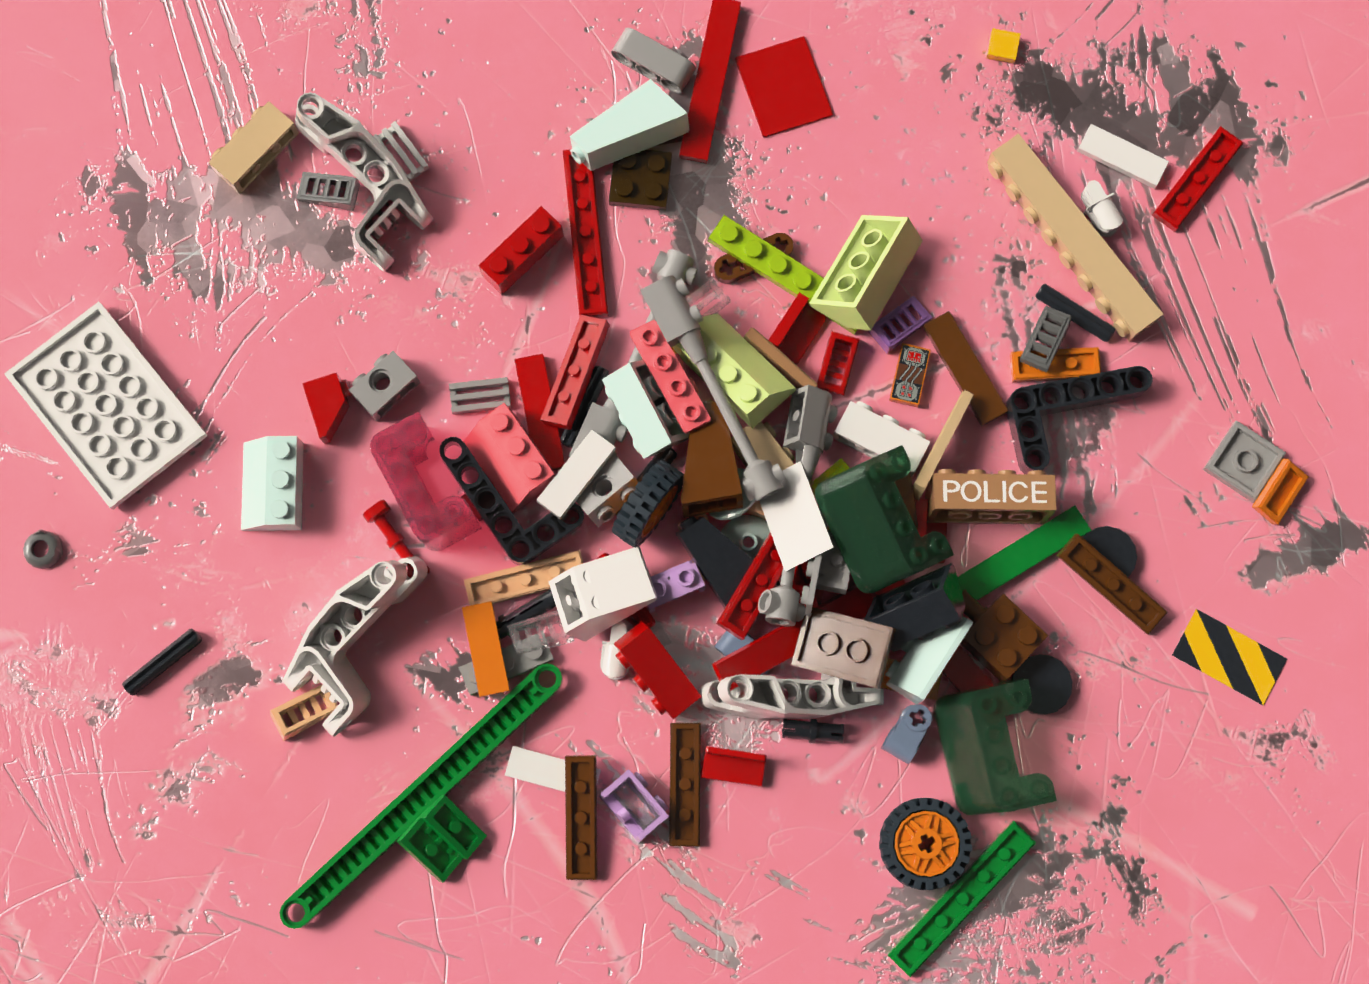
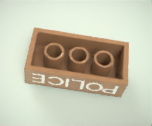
M953 469L938 470L937 473L932 475L925 488V499H928L927 523L1045 524L1056 511L1055 475H1046V472L1042 470L1029 471L1028 474H1016L1014 470L998 471V474H986L985 470L980 469L969 470L967 474L956 473Z

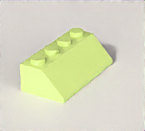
M861 215L809 303L811 307L846 328L872 330L923 241L909 217Z
M718 313L703 316V321L699 322L708 356L707 360L731 407L753 429L794 393L796 388ZM681 343L673 346L681 359L704 381L697 365H694Z

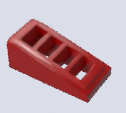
M833 331L830 332L817 380V388L844 396L860 339ZM838 342L849 345L850 350L845 351L834 348V343ZM834 353L848 357L847 362L830 359L831 354ZM828 365L844 368V373L840 374L827 370ZM825 376L842 380L841 385L825 382Z

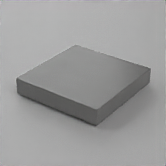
M1236 420L1232 423L1203 470L1249 501L1254 502L1284 458L1286 452Z

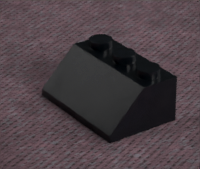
M953 563L873 598L864 620L896 629L891 651L900 650L907 642L916 638L918 640L926 639L935 630L942 627L945 629L951 628L961 621L965 602Z

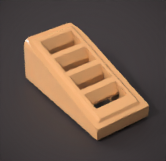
M322 685L270 710V716L283 741L327 718L338 706L336 702L332 703L329 700L331 693L324 694L320 690ZM318 695H321L327 707L324 710H321L315 698ZM309 701L316 714L311 716L304 703ZM297 707L304 718L301 722H299L293 710ZM286 713L293 724L289 728L282 717Z

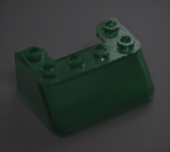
M903 445L819 483L815 489L817 503L858 589L866 594L879 591L954 555L948 540L942 533L933 531L920 537L895 484V481L906 477L911 469V463Z
M1016 678L946 694L939 697L934 703V717L954 802L958 810L966 815L1011 812L1057 801L1053 783L1046 775L1033 773L1019 777L1005 716L1021 713L1029 708L1032 702V694L1028 679Z

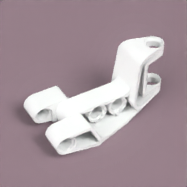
M304 93L297 101L295 117L297 129L321 152L325 154L330 153L367 187L374 196V203L355 229L352 241L355 248L385 272L393 264L394 259L371 235L379 239L384 233L379 226L386 231L391 227L392 223L388 217L395 222L400 216L396 208L422 230L431 223L433 217L424 206L395 158L363 127L359 120L315 93ZM306 102H313L314 104L317 105V107L314 106V105H311V104H306V105H303V104L306 103ZM350 148H355L360 151L362 158L356 162L347 159L345 152ZM373 168L379 169L383 173V180L373 182L369 179L367 172ZM391 200L393 202L392 205L366 230L365 225Z
M419 557L378 562L338 589L308 626L282 679V682L291 692H296L312 678L315 684L320 682L323 684L320 690L324 694L331 693L329 700L332 703L337 701L340 703L322 724L332 737L339 734L368 707L371 700L370 691L345 654L390 605L403 602L425 579L428 571L427 565ZM408 563L414 568L412 578L407 576L406 566ZM356 608L362 612L361 622L355 619L354 612ZM336 629H338L342 635L340 643H338L334 638V631Z
M822 673L821 680L776 679L772 675L739 674L726 677L720 682L719 680L707 682L702 685L699 694L702 696L699 700L706 708L751 719H813L868 706L884 705V689L856 687V682ZM732 682L737 683L739 687L730 691ZM714 686L717 687L719 697L721 698L719 702H716L711 695ZM782 686L788 691L789 696L787 700L782 692ZM811 687L815 689L817 693V700L815 701V703L812 702L809 698V690Z

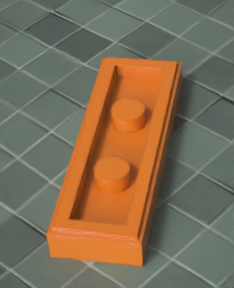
M1099 347L1059 349L1047 372L1020 362L1023 351L1010 353L1012 382L1063 380L1101 373ZM1034 350L1031 351V353L1036 354L1043 358H1047V355H1044Z
M492 601L462 607L479 697L510 691Z

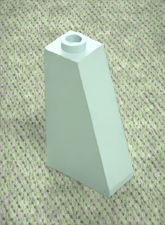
M650 79L570 135L572 146L570 152L578 164L583 163L590 171H593L687 133L689 131L688 115L680 105Z

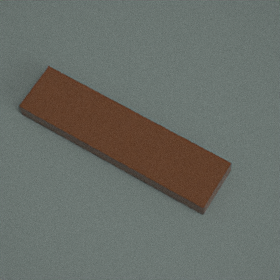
M948 311L924 324V331L961 393L966 390L974 394L969 407L981 427L1008 412L1007 407L951 313Z
M1075 533L1056 555L1145 634L1148 635L1168 613L1079 534Z
M670 723L669 846H700L701 723Z
M566 755V880H597V755Z

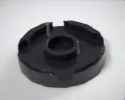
M1110 526L1097 527L1084 535L1083 538L1127 577L1131 575L1136 566L1137 552L1135 544L1129 535L1118 528Z
M1038 654L1028 657L1012 674L1011 690L1016 702L1031 714L1047 715L1057 712L1066 705L1072 694L1073 682L1069 670L1060 660L1050 655Z

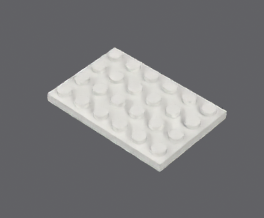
M99 301L4 373L112 510L208 436Z

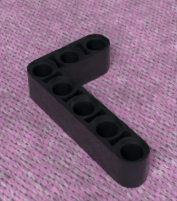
M1134 366L1016 389L1007 399L1006 407L1008 409L1007 418L1020 471L1024 474L1034 470L1043 471L1049 464L1050 454L1041 416L1140 397L1153 382L1151 372L1143 366ZM1130 377H1137L1142 383V388L1134 387L1130 382ZM1101 382L1110 383L1113 387V393L1105 392L1101 387ZM1072 388H1081L1085 393V398L1079 399L1075 397ZM1043 393H1052L1056 398V403H1047L1044 400ZM1014 399H1024L1028 404V408L1019 409L1015 405ZM1021 427H1030L1034 432V437H1025L1021 432ZM1034 454L1039 457L1040 466L1034 467L1030 465L1027 456Z
M457 437L446 438L441 443L439 453L442 461L514 564L523 565L531 562L581 527L584 512L578 504L574 503L569 510H574L578 513L579 519L575 524H566L553 513H549L524 530L465 443ZM452 445L459 446L462 449L461 455L457 459L447 458L445 452L448 447ZM467 470H474L479 474L478 480L473 484H467L462 480L463 473ZM490 494L495 497V504L489 509L482 508L479 505V499L482 495ZM504 518L512 522V529L509 532L500 533L496 530L495 525L498 520ZM543 526H548L554 531V536L549 541H542L537 536V531ZM518 543H524L529 547V553L524 558H517L512 553L513 547Z

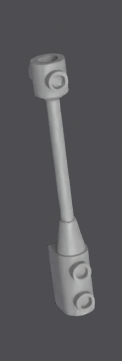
M670 249L667 253L660 251L652 272L657 274L658 280L673 275L676 281L682 278L684 283L692 285L698 269L693 267L695 261L690 256ZM650 312L646 323L655 320L652 312ZM636 346L628 363L642 360ZM609 398L604 406L592 402L571 449L569 458L591 430L612 445L615 444L616 440L621 443L623 442L628 429L621 423L619 411L614 402Z
M671 275L641 289L640 291L670 347L681 343L694 365H697L748 464L743 473L744 477L739 480L749 501L754 499L756 501L763 500L783 489L784 487L781 482L786 477L779 464L777 463L772 466L770 460L758 459L707 360L708 356L699 322L703 321V317L696 304L691 307L689 306L685 297L690 295V292L683 279L681 278L676 281L675 277Z
M811 385L801 387L792 393L783 447L796 451V463L801 461L808 482L812 479L820 455L832 445L833 435L827 433L828 423H832L835 420L838 412L837 407L831 405L832 395ZM795 567L786 572L783 568L780 586L765 590L759 598L758 610L766 615L765 621L771 624L794 626L796 621L800 622L804 618L805 605L799 603L800 594L792 588Z

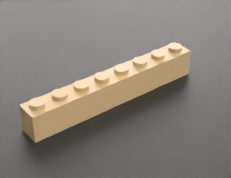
M1018 133L991 152L987 161L988 170L995 179L1001 180L1006 187L1005 190L1010 199L1014 202L1017 201L1024 209L1023 213L1026 219L1031 224L1035 223L1040 229L1045 243L1053 246L1060 254L1059 259L1067 269L1071 268L1075 273L1080 287L1086 292L1089 291L1095 298V304L1099 311L1111 318L1116 332L1121 337H1126L1130 342L1156 323L1163 315L1161 310Z

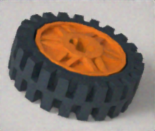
M658 461L643 476L642 481L638 482L635 490L629 495V499L623 504L622 510L614 521L612 532L632 547H639L643 544L646 538L652 534L653 530L658 527L659 522L664 519L666 512L670 510L672 503L677 499V494L683 486L684 474L666 461Z
M934 798L908 800L897 806L883 823L879 835V849L882 861L889 873L908 887L918 890H934L945 887L954 882L964 872L966 865L969 863L970 852H972V837L967 827L968 824L961 814L946 802ZM922 835L932 840V843L929 844L930 851L928 852L926 849L920 850L918 847L922 842L920 838Z

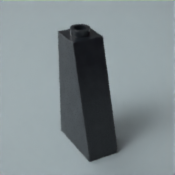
M694 516L689 517L679 524L681 530L675 534L725 609L752 564L753 559L704 517L697 519ZM779 581L777 582L775 587L780 586Z

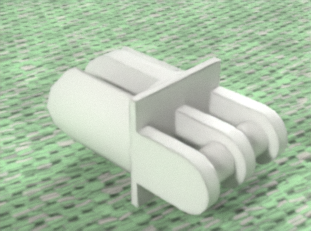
M1096 180L1088 182L1081 193V200L1086 207L1083 214L1088 215L1101 236L1110 237L1121 226L1123 218L1113 202L1112 197L1114 193L1106 195L1101 184Z
M622 621L612 626L610 642L602 641L600 668L603 674L612 680H620L629 671V668L625 669L615 655L619 651L613 644L627 633V627Z

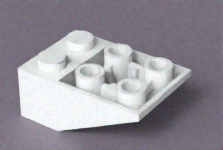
M638 546L574 566L548 581L565 634L585 642L658 599L643 554Z

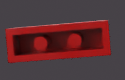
M540 206L478 265L481 275L503 295L564 237L562 225Z
M643 621L613 643L619 651L615 655L625 669H628L630 666L637 674L633 680L643 692L649 690L655 698L650 702L661 715L666 712L672 719H675L702 697L652 630Z

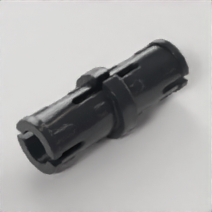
M783 719L782 738L807 739L809 743H815L818 740L843 744L844 724L818 723L817 719H811L810 722Z

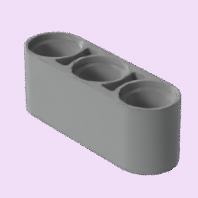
M629 27L625 28L610 52L618 62L677 94L682 93L696 70L695 65L687 58Z

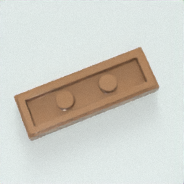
M751 327L744 339L796 389L806 385L817 388V383L762 334L755 328Z

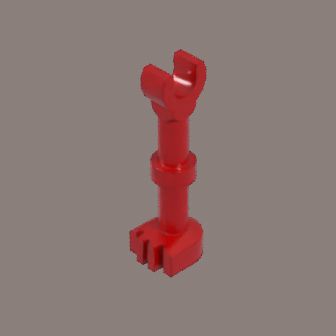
M384 499L375 503L362 514L367 523L375 522L388 540L386 544L390 549L394 548L401 559L414 557L403 542L404 536L401 532L397 533L385 517V514L392 509ZM408 563L407 575L409 578H412L414 568ZM427 565V569H428L427 574H429V573H431V572H430V568H429L428 565Z

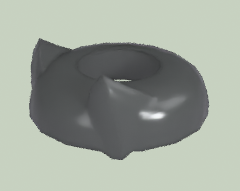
M40 529L26 539L23 554L26 561L33 567L39 569L50 568L63 555L62 543L53 532ZM39 541H45L49 547L48 553L43 557H37L34 554V546Z

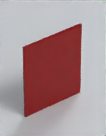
M805 36L735 57V62L763 138L833 116Z

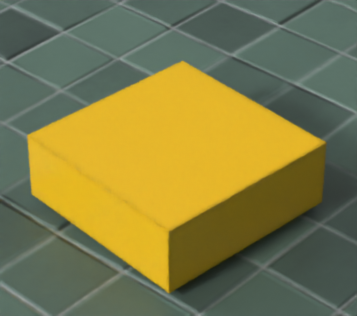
M992 28L986 58L1014 64L1021 33Z

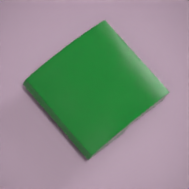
M442 795L407 828L397 842L439 882H444L463 859H468L487 835L446 795Z

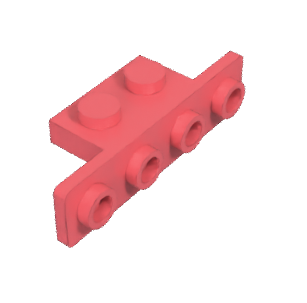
M652 320L631 330L630 337L683 432L687 434L709 423L711 418L698 396L699 391L694 380L687 377L683 370L685 367L678 353L674 354L657 322Z

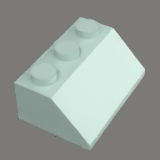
M643 360L630 362L602 379L608 398L614 402L619 411L621 423L630 432L634 448L642 455L643 459L657 455L689 439L690 432L685 434Z
M265 436L244 442L242 531L302 530L304 443L298 436Z
M962 616L961 621L951 628L945 629L942 627L935 630L926 639L918 640L916 638L907 642L902 648L906 652L900 662L894 660L885 674L890 678L886 685L915 704L922 702L973 622Z

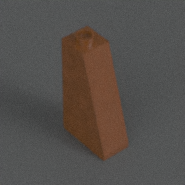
M712 400L702 402L711 418L710 422L691 431L689 435L681 494L684 518L743 508L742 489L729 427L716 402Z

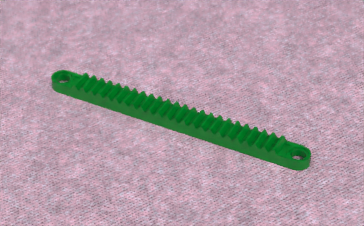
M548 663L541 664L534 669L282 904L279 913L283 924L293 929L304 927L329 906L334 899L340 896L345 889L397 842L407 828L440 796L448 795L453 788L458 786L463 779L475 770L481 762L493 753L498 746L503 744L508 737L520 728L525 721L561 688L563 677L560 670ZM552 671L556 675V682L552 687L545 688L540 685L539 676L542 672ZM295 903L302 905L305 910V915L299 922L292 921L288 915L289 908Z

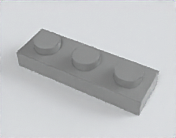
M543 632L502 648L508 680L533 670L541 664L554 661ZM473 662L458 667L470 696L479 693Z

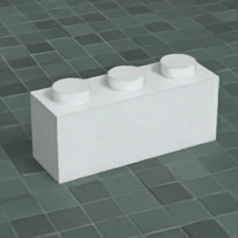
M850 401L833 434V439L886 466L898 465L910 469L912 477L930 441L925 439L926 435L916 429L910 428V430L899 426V421L891 416L883 415L881 417L873 413V408L863 402L858 401L854 403Z

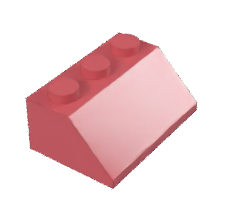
M505 403L480 419L463 441L513 514L539 496L556 476L553 468L513 411Z

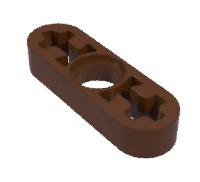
M776 233L763 239L774 247L776 241H779L781 245L787 244L785 254L791 256L794 244L789 235ZM730 254L719 257L714 265L716 279L724 284L736 282L756 272L753 268L742 262L741 265L745 269L744 271H741L739 265L732 269V275L730 276L726 272L721 273L722 264L726 263L728 267L737 264L738 260Z

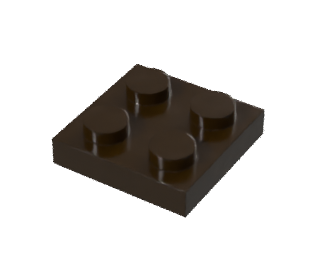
M643 150L613 162L609 205L666 211L672 152Z

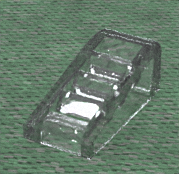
M558 610L507 625L516 654L551 648L575 641V637L565 634ZM559 623L560 633H556L553 624ZM543 626L548 627L550 636L545 637L542 629ZM536 628L539 636L538 640H534L530 629ZM518 631H525L528 643L522 644Z

